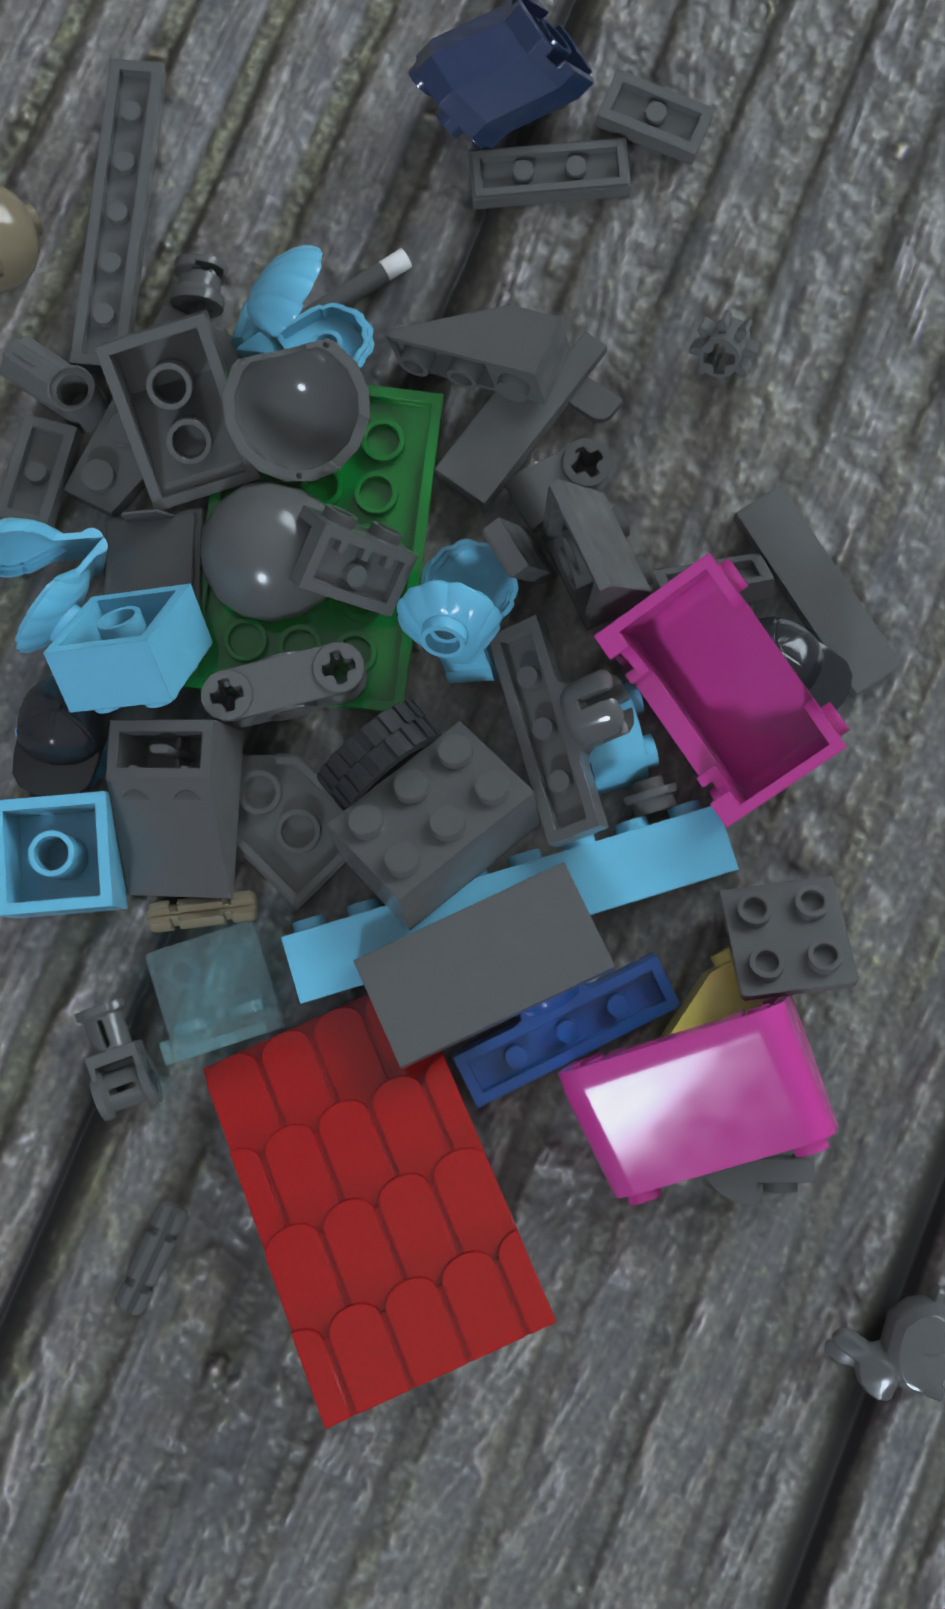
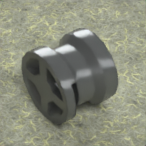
M187 253L177 256L174 261L173 272L178 278L177 286L171 290V306L187 315L207 309L210 318L222 315L225 300L221 294V287L228 280L229 270L227 265L221 260L205 254Z

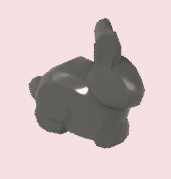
M936 1283L929 1288L927 1294L906 1297L888 1309L880 1340L871 1342L851 1329L840 1328L832 1334V1338L825 1342L824 1352L837 1362L853 1366L857 1381L864 1391L875 1400L888 1401L892 1398L895 1389L899 1387L905 1391L922 1393L931 1399L941 1401L945 1394L943 1386L945 1380V1286Z

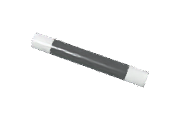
M402 248L398 249L301 310L300 314L314 306H324L329 303H339L346 307L351 306L410 269L412 264Z

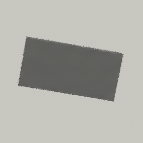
M565 862L353 960L399 1066L402 1069L615 970V965Z

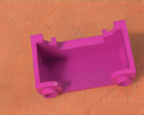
M707 553L598 632L594 637L610 660L616 658L625 671L629 668L631 669L625 674L626 678L631 684H635L698 774L699 777L696 779L701 786L712 785L713 789L709 793L714 801L710 805L727 828L847 748L841 736L850 731V729L830 701L822 707L818 705L746 603L740 592L747 588L748 584L731 560L727 558L719 564L710 553Z
M792 995L764 1000L763 1005L748 1009V1014L742 1009L733 1012L730 1016L626 1049L621 1047L611 1051L606 1057H604L603 1051L575 1060L558 1072L565 1096L615 1198L627 1197L629 1205H637L661 1196V1187L789 1150L794 1151L795 1157H804L830 1147L827 1138L837 1132L838 1123Z

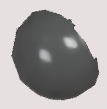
M328 338L284 350L237 359L231 367L223 391L224 424L237 451L258 471L283 481H315L340 470L359 449L370 420L369 389L357 362L335 341Z
M275 480L242 485L220 500L203 527L200 547L204 578L219 601L244 617L269 622L299 617L322 603L326 596L298 588L289 580V577L311 529V525L299 517L302 507L306 505L323 512L325 508L324 503L298 485Z

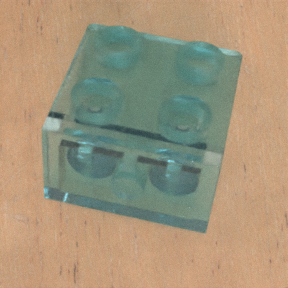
M245 921L150 952L146 955L147 965L170 1040L159 1043L165 1065L177 1063L286 1027L256 926L253 922Z

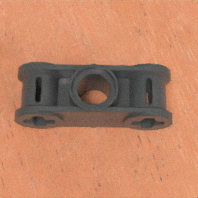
M332 642L299 652L275 654L258 662L213 673L203 684L201 702L205 711L214 720L237 729H242L269 721L300 717L317 709L353 701L365 691L368 683V672L360 652L355 647L344 642ZM339 662H345L347 669L350 670L347 672L348 681L343 684H338L334 676H331L335 674L334 665ZM234 689L240 698L235 700L236 709L228 712L219 703L227 700L226 691Z

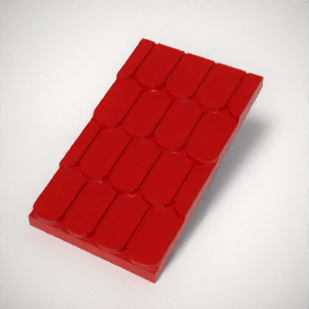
M368 994L202 1068L207 1080L209 1093L230 1148V1156L265 1250L267 1264L292 1330L291 1336L325 1430L356 1414L358 1415L408 1392L414 1387L423 1385L466 1365L468 1362L477 1360L556 1323L555 1315L443 1051L404 1069L400 1068Z

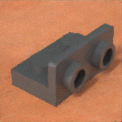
M326 504L323 512L303 505L299 517L311 525V529L289 580L298 588L391 617L418 558V555L400 543L403 534L377 521H372L369 528L356 524L358 520L356 516L331 504Z

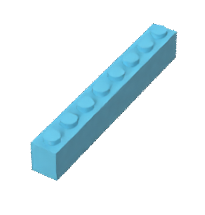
M698 799L667 809L670 819L649 825L646 816L634 818L614 825L617 834L615 836L596 841L594 834L562 846V852L543 858L539 848L516 854L507 858L510 868L490 874L485 869L411 930L386 905L381 907L379 898L347 906L346 909L349 917L327 923L325 914L292 923L294 933L281 937L300 1004L363 986L364 984L353 960L565 862L590 916L736 871L739 868L725 825L712 806L702 809Z

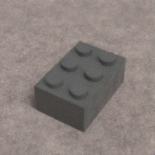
M459 721L327 823V826L340 857L396 917L411 930L540 826L535 792Z

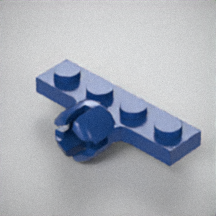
M651 952L594 982L580 985L519 1014L512 1023L451 1054L477 1108L681 1005L657 955Z

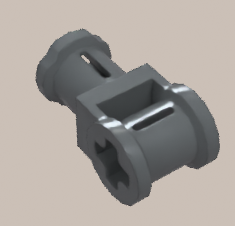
M124 998L108 1001L75 1014L77 1023L84 1024L94 1056L86 1058L85 1062L90 1074L89 1083L93 1100L105 1121L115 1119L120 1110L147 1100L151 1104H156L163 1099L158 1073L151 1058L146 1053L143 1041H132L122 1013V1010L126 1007ZM135 1082L133 1088L122 1092L117 1091L118 1087Z

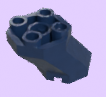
M508 0L504 5L432 38L416 55V62L409 69L408 74L423 93L432 96L439 107L435 112L436 117L452 136L459 138L465 132L479 148L486 149L490 147L493 149L509 132L579 99L594 84V79L590 76L592 73L591 65L568 32L560 24L555 28L544 19L549 12L538 0Z

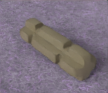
M248 890L234 892L233 899L191 897L178 899L177 904H173L169 900L151 902L147 905V923L150 931L159 933L175 931L176 926H180V929L184 930L228 924L230 919H233V922L236 923L254 921L258 918L257 897L254 892Z

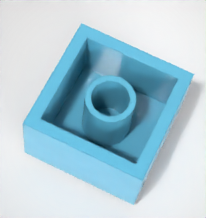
M190 583L93 596L43 654L70 713L95 710L96 713L103 714L115 711L120 707L145 705L147 708H158L171 703L176 699L178 692L192 672L197 669L199 662L209 650L213 641Z
M100 791L0 800V917L19 919L128 909L126 881L108 792Z

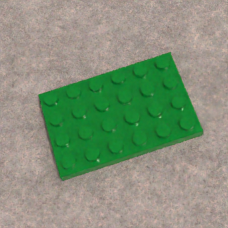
M367 385L369 389L370 420L359 449L340 470L315 481H283L259 471L261 479L246 484L275 480L298 485L321 500L325 506L326 504H331L353 514L358 518L356 522L358 525L369 528L372 521H377L402 533L403 537L400 543L418 555L400 598H402L410 587L421 584L444 394ZM242 485L210 495L206 522L219 501ZM202 569L201 612L213 644L199 662L197 669L192 672L183 685L186 691L201 692L203 684L208 677L220 670L258 662L263 658L279 653L299 652L332 642H344L352 645L360 652L368 672V683L365 691L357 699L326 708L380 714L406 699L413 639L403 632L399 625L397 604L391 617L326 597L322 603L299 617L269 622L244 617L220 602L205 580ZM345 662L335 664V674L331 676H334L338 684L347 682V672L350 670L347 669ZM234 689L226 691L227 696L240 697Z

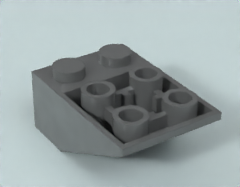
M110 720L106 780L128 895L233 899L243 730L216 720Z

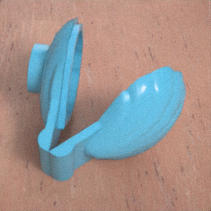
M301 245L275 257L256 279L247 301L243 304L231 339V345L239 355L249 357L328 338L335 341L357 362L359 369H361L374 349L373 328L360 311L339 303H329L324 306L317 305L300 314L305 306L302 303L309 295L320 273L323 254L318 247Z
M15 517L0 519V577L14 578L30 574L52 562L83 560L77 568L56 576L53 581L45 586L32 603L15 637V642L17 643L16 650H19V653H31L47 647L81 610L89 589L90 580L94 576L100 575L105 567L108 543L98 529L87 528L83 532L63 534L61 531L36 520Z
M472 539L458 540L453 545L441 548L434 558L432 557L430 561L426 562L422 570L421 585L410 587L404 596L398 600L397 618L403 632L421 645L427 652L439 657L449 684L496 681L499 674L489 643L496 636L501 628L500 625L515 606L514 600L519 592L518 580L508 576L489 543H478Z

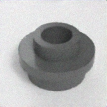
M662 775L630 784L633 795L622 798L624 805H630L634 818L676 806L677 803L673 792L678 791L676 782L665 785Z

